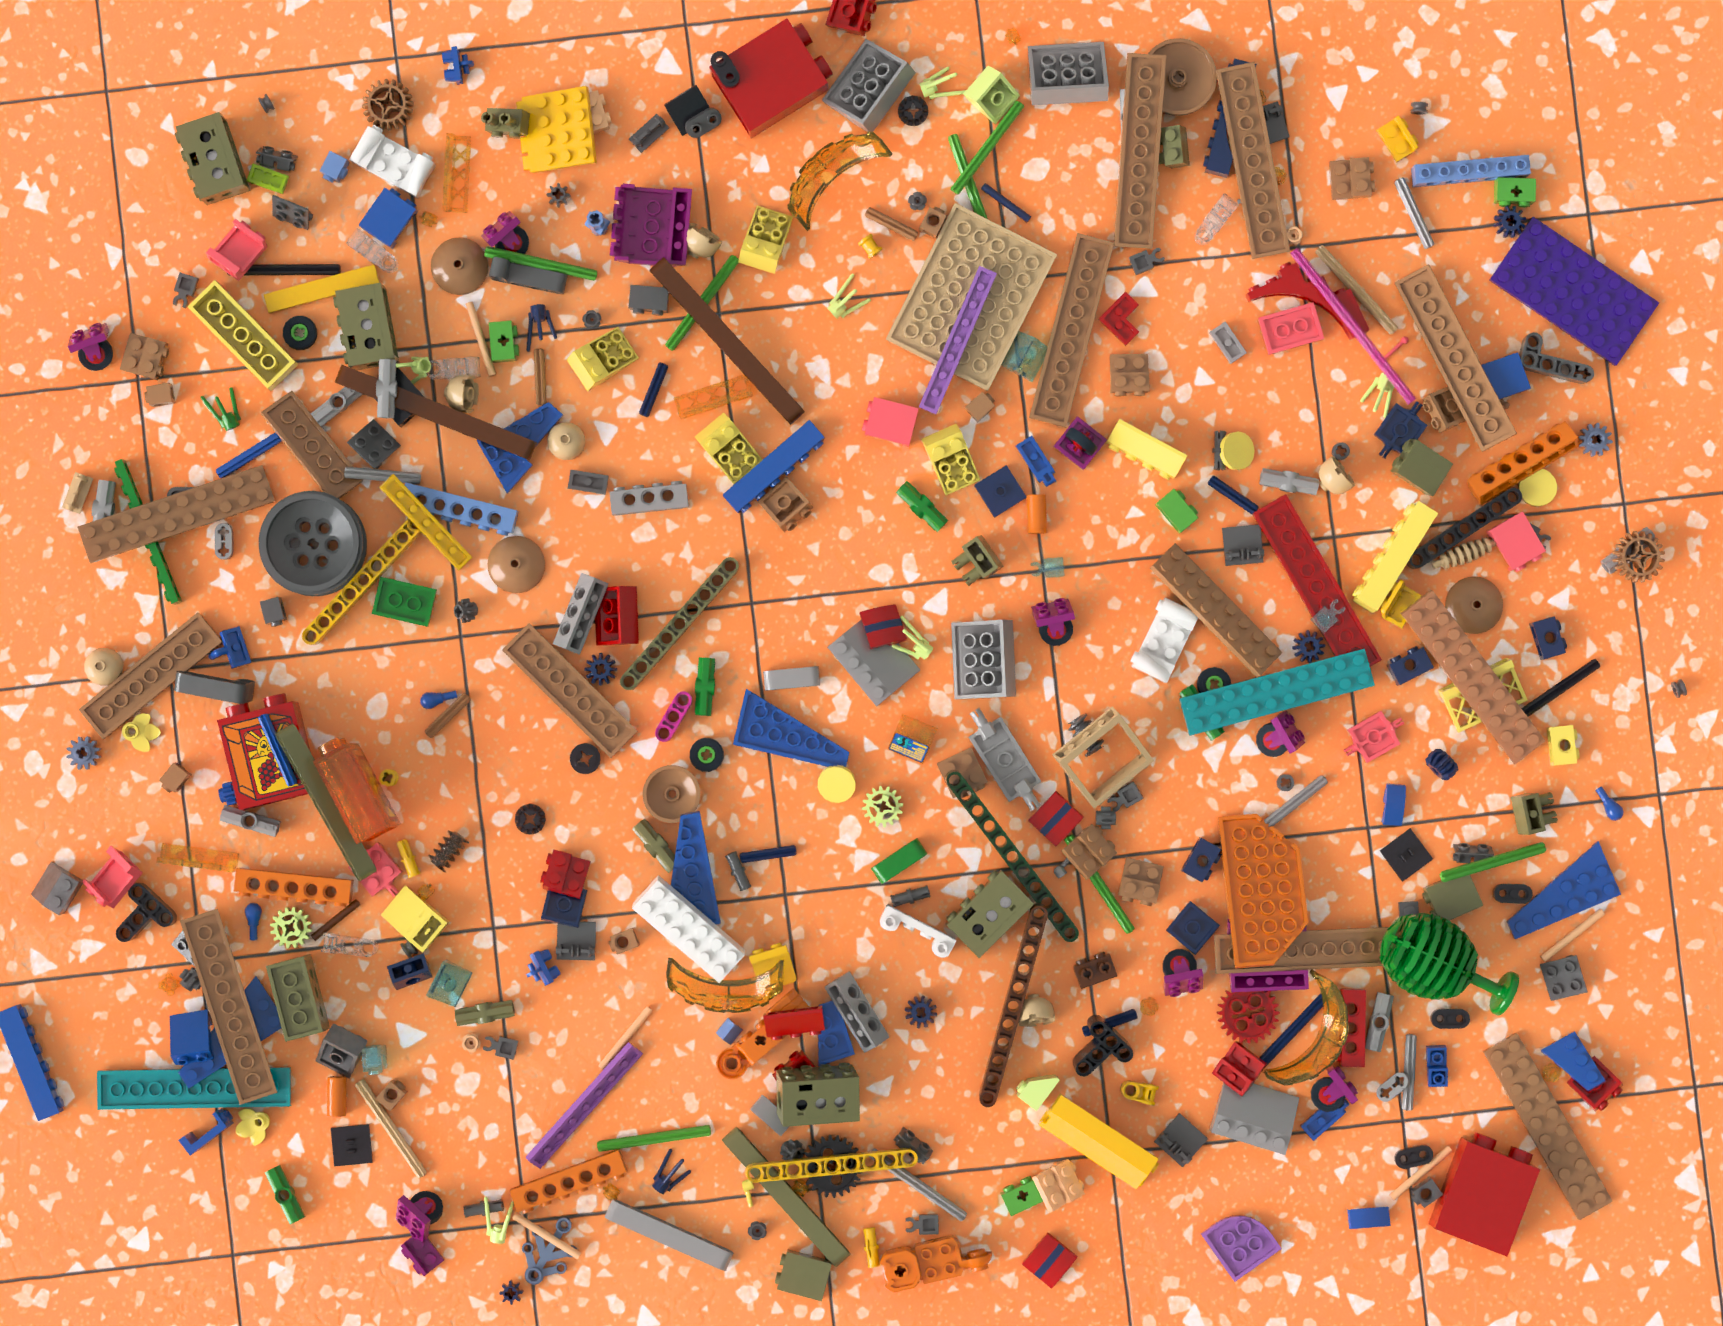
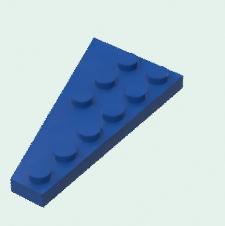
M746 689L733 745L826 767L837 765L846 767L849 756L847 750Z
M700 811L681 814L671 886L712 922L721 924Z
M1596 841L1591 848L1506 921L1514 939H1518L1621 895L1599 841Z
M255 976L244 991L260 1040L263 1041L282 1027L276 1005L257 976ZM215 1027L210 1032L213 1059L206 1062L188 1063L178 1072L188 1089L226 1065Z

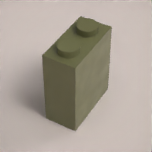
M1409 439L1404 443L1400 456L1393 461L1391 472L1425 495L1434 496L1453 463L1420 441Z
M1470 875L1447 882L1440 880L1423 887L1424 893H1422L1425 903H1429L1431 906L1430 914L1438 915L1441 918L1452 920L1483 906Z
M787 1249L786 1254L782 1253L779 1264L783 1265L781 1273L777 1272L775 1284H778L777 1290L822 1301L832 1263L826 1259Z

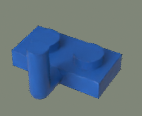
M240 626L221 631L220 636L224 647L209 653V658L214 660L219 656L227 654L231 669L250 664L251 659Z

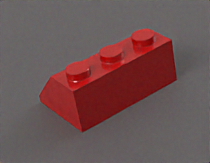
M637 586L607 587L595 616L596 646L639 644Z
M822 1006L767 1012L763 1015L766 1036L771 1037V1040L783 1039V1035H790L791 1038L802 1037V1033L810 1032V1035L822 1034L821 1031L825 1030Z

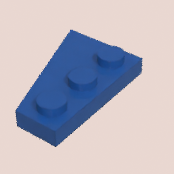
M548 402L504 429L537 442V446L563 417V414Z
M477 440L481 450L508 494L533 465L525 458Z
M833 1001L819 1004L823 1008L825 1030L821 1031L822 1034L818 1035V1066L855 1054L844 1019Z
M1575 1031L1541 1050L1544 1055L1553 1060L1557 1066L1566 1071L1570 1077L1588 1092L1605 1083L1604 1077Z

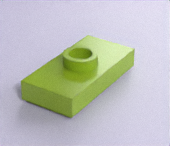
M252 163L246 181L284 194L289 176Z

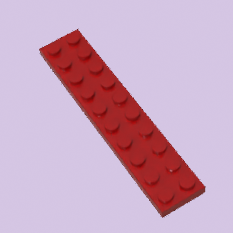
M1285 494L1255 511L1252 515L1333 655L1339 656L1365 649L1370 667L1382 660L1287 495Z

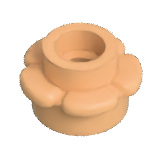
M1296 226L1286 229L1289 244H1299L1303 237V232Z
M473 1033L471 1035L466 1034L462 1039L463 1049L471 1053L475 1052L481 1045L479 1037Z

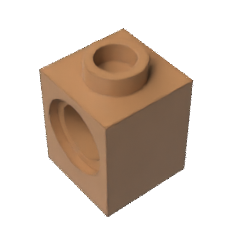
M929 207L919 227V231L936 239L947 217L944 214L945 211L938 207H934V209ZM931 217H936L939 223L933 226L929 224L928 220Z
M163 383L146 386L147 392H144V397L149 406L158 407L176 403L172 384Z
M981 392L965 407V410L978 423L995 407L993 404L995 400L989 393L984 394Z
M173 762L159 781L162 783L161 787L167 792H178L192 774L177 762Z
M633 928L612 935L610 937L611 941H608L612 952L616 951L617 955L640 946ZM624 936L628 939L626 947H621L618 944L619 937Z
M391 1080L375 1099L391 1111L407 1093L405 1090L406 1086L399 1080ZM389 1089L397 1091L396 1099L389 1097Z

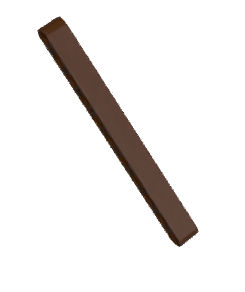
M663 257L649 269L663 287L784 419L792 425L805 411L674 267Z
M341 364L335 383L378 400V397H376V383L379 379ZM397 387L395 407L527 460L531 459L537 442Z
M1035 903L1030 908L979 1091V1101L984 1107H992L996 1103L1048 917L1047 909L1042 903ZM1038 908L1043 909L1044 914L1042 917H1036L1033 915L1034 911ZM1032 927L1039 929L1038 934L1035 936L1028 933ZM1032 946L1034 951L1031 954H1026L1023 952L1024 947ZM1021 964H1026L1029 966V969L1023 973L1018 970V967ZM1015 983H1022L1024 985L1023 989L1020 991L1014 990L1013 986ZM1011 1001H1016L1019 1005L1016 1009H1010L1008 1004ZM1007 1019L1013 1021V1025L1009 1028L1003 1026V1022ZM1006 1038L1008 1043L1005 1046H1001L998 1044V1040ZM1000 1056L1003 1058V1062L995 1064L993 1058ZM990 1075L998 1077V1080L994 1083L989 1082L987 1079ZM985 1093L993 1095V1098L989 1101L984 1100L982 1097Z

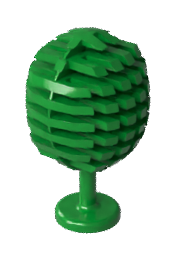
M1426 913L1404 915L1391 924L1382 938L1379 958L1384 969L1387 970L1389 977L1397 982L1396 984L1412 995L1431 1000L1448 999L1460 995L1471 983L1492 993L1489 1005L1490 1011L1497 1016L1503 1014L1508 1009L1516 995L1519 986V975L1510 971L1504 974L1498 983H1495L1475 973L1478 961V953L1475 946L1459 926L1451 923L1446 918Z

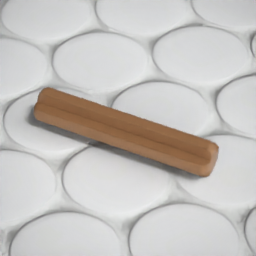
M871 207L865 213V217L912 241L918 235V231Z
M534 349L536 404L544 405L547 403L545 354L543 349Z
M463 693L425 730L426 735L433 738L471 701V698L466 693Z

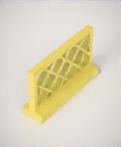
M1505 658L1490 665L1500 681L1504 674L1511 673L1513 678L1510 685L1505 683L1503 685L1509 687V693H1511L1512 689L1519 691L1521 698L1515 700L1518 705L1528 700L1511 659ZM1453 683L1438 690L1458 733L1482 722L1479 717L1474 716L1475 712L1473 709L1470 714L1461 711L1465 699L1459 696L1461 693ZM1455 697L1462 699L1458 709L1451 707L1450 699ZM1460 713L1469 716L1467 724L1462 726L1457 721Z

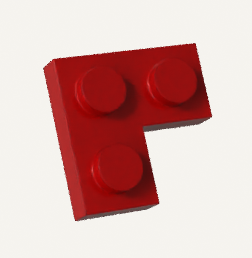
M1125 291L1098 319L1125 346L1139 333L1126 319L1139 304Z

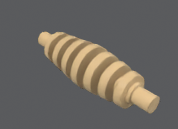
M1487 537L1482 538V542L1480 539L1474 540V543L1472 541L1467 542V545L1462 543L1460 548L1456 546L1453 548V551L1451 549L1446 551V555L1442 553L1438 560L1431 562L1434 569L1439 567L1448 569L1450 565L1451 567H1456L1457 563L1459 565H1464L1465 562L1467 564L1471 563L1472 559L1475 561L1479 556H1484L1485 551L1487 553L1492 552V548L1497 545L1493 539L1488 540Z

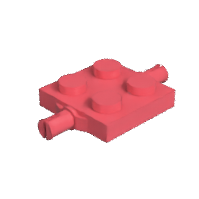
M1382 711L1375 713L1347 729L1352 738L1353 745L1344 749V752H1347L1345 754L1349 756L1358 751L1366 763L1400 745L1395 729L1404 725V722L1399 717L1390 723Z
M377 842L370 849L366 850L377 871L360 882L372 897L380 890L386 888L394 897L399 891L392 883L403 871L380 843Z

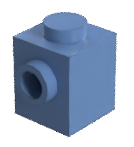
M329 151L320 169V172L323 174L322 178L331 183L334 180L340 182L341 179L344 180L348 173L347 167L350 162L344 157Z

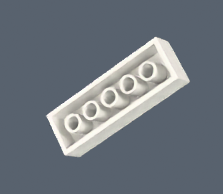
M659 875L633 902L632 909L718 983L745 956V949Z

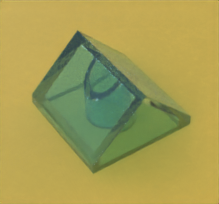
M1018 331L1001 366L1033 382L1044 362L1047 346L1037 338Z
M447 959L444 960L426 996L456 1007L472 972Z

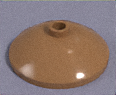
M452 238L443 242L435 250L431 259V273L435 282L444 291L455 295H465L477 290L485 281L488 273V260L484 256L485 252L476 242L467 238ZM460 261L461 266L455 267V262Z
M510 536L502 539L492 548L488 557V572L492 581L502 590L510 593H523L534 588L542 579L545 571L544 555L540 547L532 540L522 536ZM517 560L518 566L512 567V561Z
M1467 577L1451 587L1446 597L1445 607L1465 633L1479 634L1490 630L1498 623L1503 612V599L1498 588L1489 580L1482 577ZM1475 601L1479 602V608L1474 607Z
M667 765L656 769L649 775L643 787V801L646 809L653 817L662 822H680L681 814L695 812L700 802L701 793L697 779L690 771L680 766ZM671 790H674L676 792V796L674 798H671L669 796V792Z

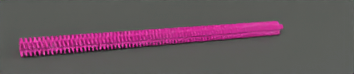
M1297 248L1290 253L1292 258L1294 257L1295 261L1300 265L1299 267L1303 269L1304 273L1306 272V275L1312 280L1311 282L1315 284L1314 286L1318 287L1317 290L1324 295L1323 297L1330 303L1329 305H1331L1332 309L1334 308L1344 324L1346 323L1347 327H1349L1348 329L1355 335L1354 337L1358 338L1366 352L1370 353L1369 356H1371L1372 360L1376 361L1375 363L1380 367L1379 369L1383 371L1384 375L1388 376V380L1392 382L1391 384L1395 386L1396 390L1400 391V395L1404 397L1403 399L1407 401L1408 405L1416 399L1413 396L1414 394L1410 392L1411 390H1409L1408 386L1404 385L1405 382L1401 381L1402 379L1398 377L1399 375H1397L1398 373L1394 371L1393 367L1389 366L1390 364L1386 362L1387 360L1382 356L1383 354L1377 351L1378 348L1374 347V343L1370 341L1371 339L1367 337L1368 335H1366L1365 331L1362 332V328L1358 326L1359 324L1355 322L1356 320H1354L1353 316L1349 315L1350 312L1346 311L1347 309L1343 307V303L1337 300L1338 297L1334 296V292L1330 290L1331 288L1327 286L1328 284H1326L1325 280L1322 281V277L1318 275L1319 273L1315 271L1316 269H1314L1313 265L1310 266V261L1306 260L1307 258L1303 256V252L1301 250L1298 251L1299 249Z

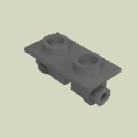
M656 114L634 133L629 140L642 153L665 133L669 127L663 118Z
M263 146V148L256 151V154H260L256 158V162L259 165L273 168L276 161L277 169L288 172L295 170L296 164L292 162L298 156L293 155L291 151L282 150L279 152L269 146Z
M1467 843L1453 844L1455 851L1453 853V861H1456V863H1470L1471 857H1474L1475 862L1494 856L1492 847L1486 844H1479L1478 846Z
M904 1127L893 1139L896 1142L895 1145L899 1148H911L918 1156V1163L924 1164L933 1152L927 1143L920 1141L912 1131Z

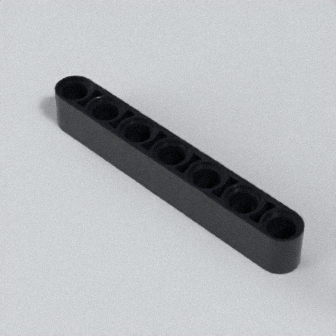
M1517 488L1504 491L1429 540L1413 553V555L1420 557V564L1414 565L1411 556L1407 566L1411 569L1423 567L1513 508L1522 500L1521 491ZM1509 492L1516 495L1515 502L1508 500ZM1493 503L1499 504L1500 511L1498 513L1492 510ZM1477 513H1481L1484 516L1483 523L1476 521ZM1461 524L1468 526L1466 534L1460 531ZM1445 534L1451 535V544L1444 542ZM1430 544L1436 547V553L1434 555L1428 552V546Z

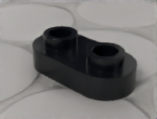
M715 52L710 59L713 70L723 86L727 88L736 87L740 81L737 69L725 52ZM718 58H723L724 61L723 63L719 64L716 62V60ZM732 74L734 77L732 80H728L726 76Z
M1498 884L1493 890L1494 899L1500 903L1525 904L1533 896L1531 888L1524 884ZM1500 890H1505V896L1501 897L1499 895ZM1521 890L1525 893L1523 897H1519L1518 894Z
M1436 1009L1432 1012L1430 1020L1432 1025L1439 1029H1461L1469 1024L1470 1016L1463 1009ZM1438 1015L1443 1016V1020L1441 1022L1437 1021ZM1457 1015L1462 1016V1020L1460 1022L1456 1021Z
M1424 1144L1400 1149L1395 1153L1394 1161L1402 1169L1425 1165L1433 1159V1151ZM1420 1151H1425L1424 1157L1419 1156ZM1403 1155L1407 1156V1160L1405 1162H1401L1400 1160L1401 1156Z

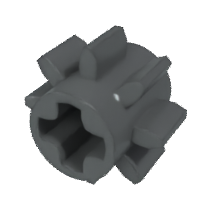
M560 183L554 188L550 186L551 193L546 194L547 197H552L549 203L551 205L554 202L557 203L558 208H560L562 203L567 205L566 198L571 197L570 194L565 193L568 187L561 188ZM558 191H560L563 195L560 196V199H557L556 196H554L558 194Z
M469 598L456 602L454 614L457 619H462V623L475 620V616L478 614V607L474 602H470Z
M1110 806L1101 807V811H1096V825H1101V829H1111V825H1116V811H1111Z
M193 967L190 970L184 969L179 976L182 978L180 984L189 991L199 989L201 984L196 969Z
M791 1139L784 1142L780 1152L783 1155L782 1159L803 1158L805 1151L802 1148L803 1144L798 1140L793 1141Z

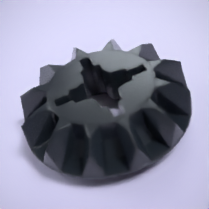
M911 95L905 97L898 107L899 118L904 124L909 126L922 124L928 116L927 103L918 96ZM912 103H914L915 109H919L915 113L914 118L911 112L905 111L911 109Z
M587 743L577 745L570 754L571 766L581 774L594 772L601 761L597 748ZM581 751H583V753H585L586 756L593 755L588 760L589 767L585 762L578 763V761L582 759Z
M535 804L523 805L515 814V824L518 830L524 834H536L545 825V813ZM524 813L528 814L529 816L534 815L535 813L537 814L533 819L535 825L532 823L524 825L525 821L527 820V818L525 817L526 815Z

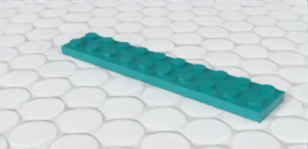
M1361 649L1180 698L1179 701L1188 734L1191 736L1372 687L1375 684L1366 651Z
M269 1067L277 1093L242 1105L239 1104L228 1068L218 1069L190 1089H188L178 1073L181 1069L97 1071V1110L291 1106V1067Z

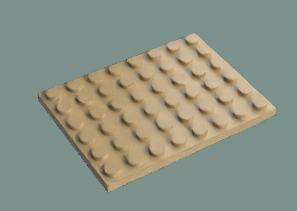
M954 203L886 340L937 365L979 266L997 273L954 372V375L988 391L1057 254Z

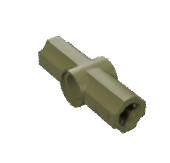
M644 818L632 830L644 843V847L651 856L656 858L669 873L673 870L675 854L671 851L665 839L659 833L657 834Z
M512 1000L480 1003L473 1007L455 1010L457 1026L473 1023L483 1024L493 1022L496 1019L515 1016Z

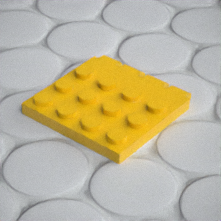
M587 86L522 97V101L516 102L517 109H523L530 113L528 135L520 138L522 154L528 153V156L522 157L524 171L530 170V173H539L597 163L589 88Z

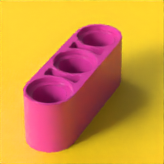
M682 691L674 697L656 728L655 736L659 741L667 742L675 734L692 705L693 700L689 693ZM681 695H687L689 698V702L685 706L680 705L678 702ZM672 711H676L679 714V719L676 722L669 720V714ZM662 728L669 730V736L666 739H662L659 736V731Z

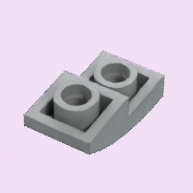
M761 1095L750 1108L754 1114L779 1136H782L789 1128L782 1126L777 1115V1106L764 1095Z

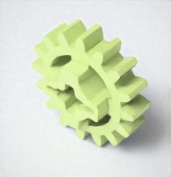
M879 786V791L872 788L873 794L866 793L868 800L862 801L866 803L862 810H867L864 817L870 816L869 823L876 821V827L880 823L883 824V827H886L887 822L893 825L892 820H899L897 814L903 813V811L899 810L903 803H898L901 796L895 797L896 790L891 793L889 792L890 787L883 790L882 786ZM883 794L882 798L878 801L872 800L874 796ZM889 796L894 799L896 807L890 805L888 801ZM882 801H885L886 806L892 808V810L884 809L883 812H880V808L873 804H881ZM870 807L875 808L877 812L876 818L870 812ZM888 812L894 813L890 818L882 820L884 814Z
M286 907L285 913L279 910V917L273 916L275 923H271L270 926L274 927V930L270 934H276L273 940H280L279 946L285 943L287 949L291 947V944H293L294 948H298V942L304 945L303 939H310L307 933L313 931V929L308 928L312 921L307 922L306 919L309 915L303 916V909L297 912L296 907H293L291 911ZM287 915H294L291 920L284 919ZM300 921L303 922L304 930L300 926ZM294 923L293 928L295 929V931L289 932L290 928L288 927V925ZM279 926L282 927V935L280 934ZM292 935L299 937L297 940H289Z

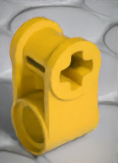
M1131 1080L1124 1081L1121 1084V1094L1127 1099L1155 1106L1156 1102H1154L1159 1086ZM1129 1085H1133L1135 1088L1134 1093L1131 1095H1127L1125 1092L1126 1087Z

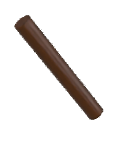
M355 899L311 934V937L316 941L361 904Z

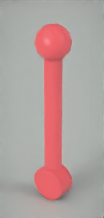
M1402 337L1401 341L1384 358L1387 359L1403 344L1408 343V337Z

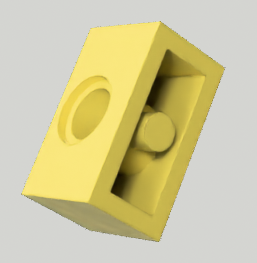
M1573 725L1547 727L1550 766L1577 763L1579 749L1575 746L1577 730L1573 728ZM1562 740L1568 743V747L1564 751L1560 748Z

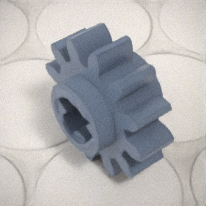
M1596 423L1594 428L1591 424H1588V430H1580L1583 436H1579L1578 440H1582L1579 447H1585L1583 454L1590 451L1591 457H1594L1596 452L1599 456H1602V449L1604 451L1610 450L1606 445L1613 443V441L1607 438L1612 434L1611 432L1605 433L1607 426L1600 429L1599 423ZM1596 436L1598 443L1593 444L1591 437Z
M79 736L78 743L71 740L73 747L66 748L68 751H71V754L67 755L66 758L73 759L70 765L78 764V770H81L83 765L86 770H89L90 763L96 766L97 762L95 759L101 758L100 755H97L101 748H95L97 741L90 743L91 738L88 736L85 738V741ZM84 748L85 752H87V756H83V754H80L81 750H84Z

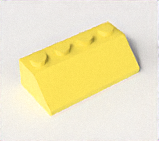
M1121 419L1116 423L1106 442L1109 444V449L1117 453L1119 450L1126 453V458L1134 462L1136 459L1143 463L1142 466L1152 471L1154 468L1160 472L1159 475L1167 480L1175 478L1188 456Z

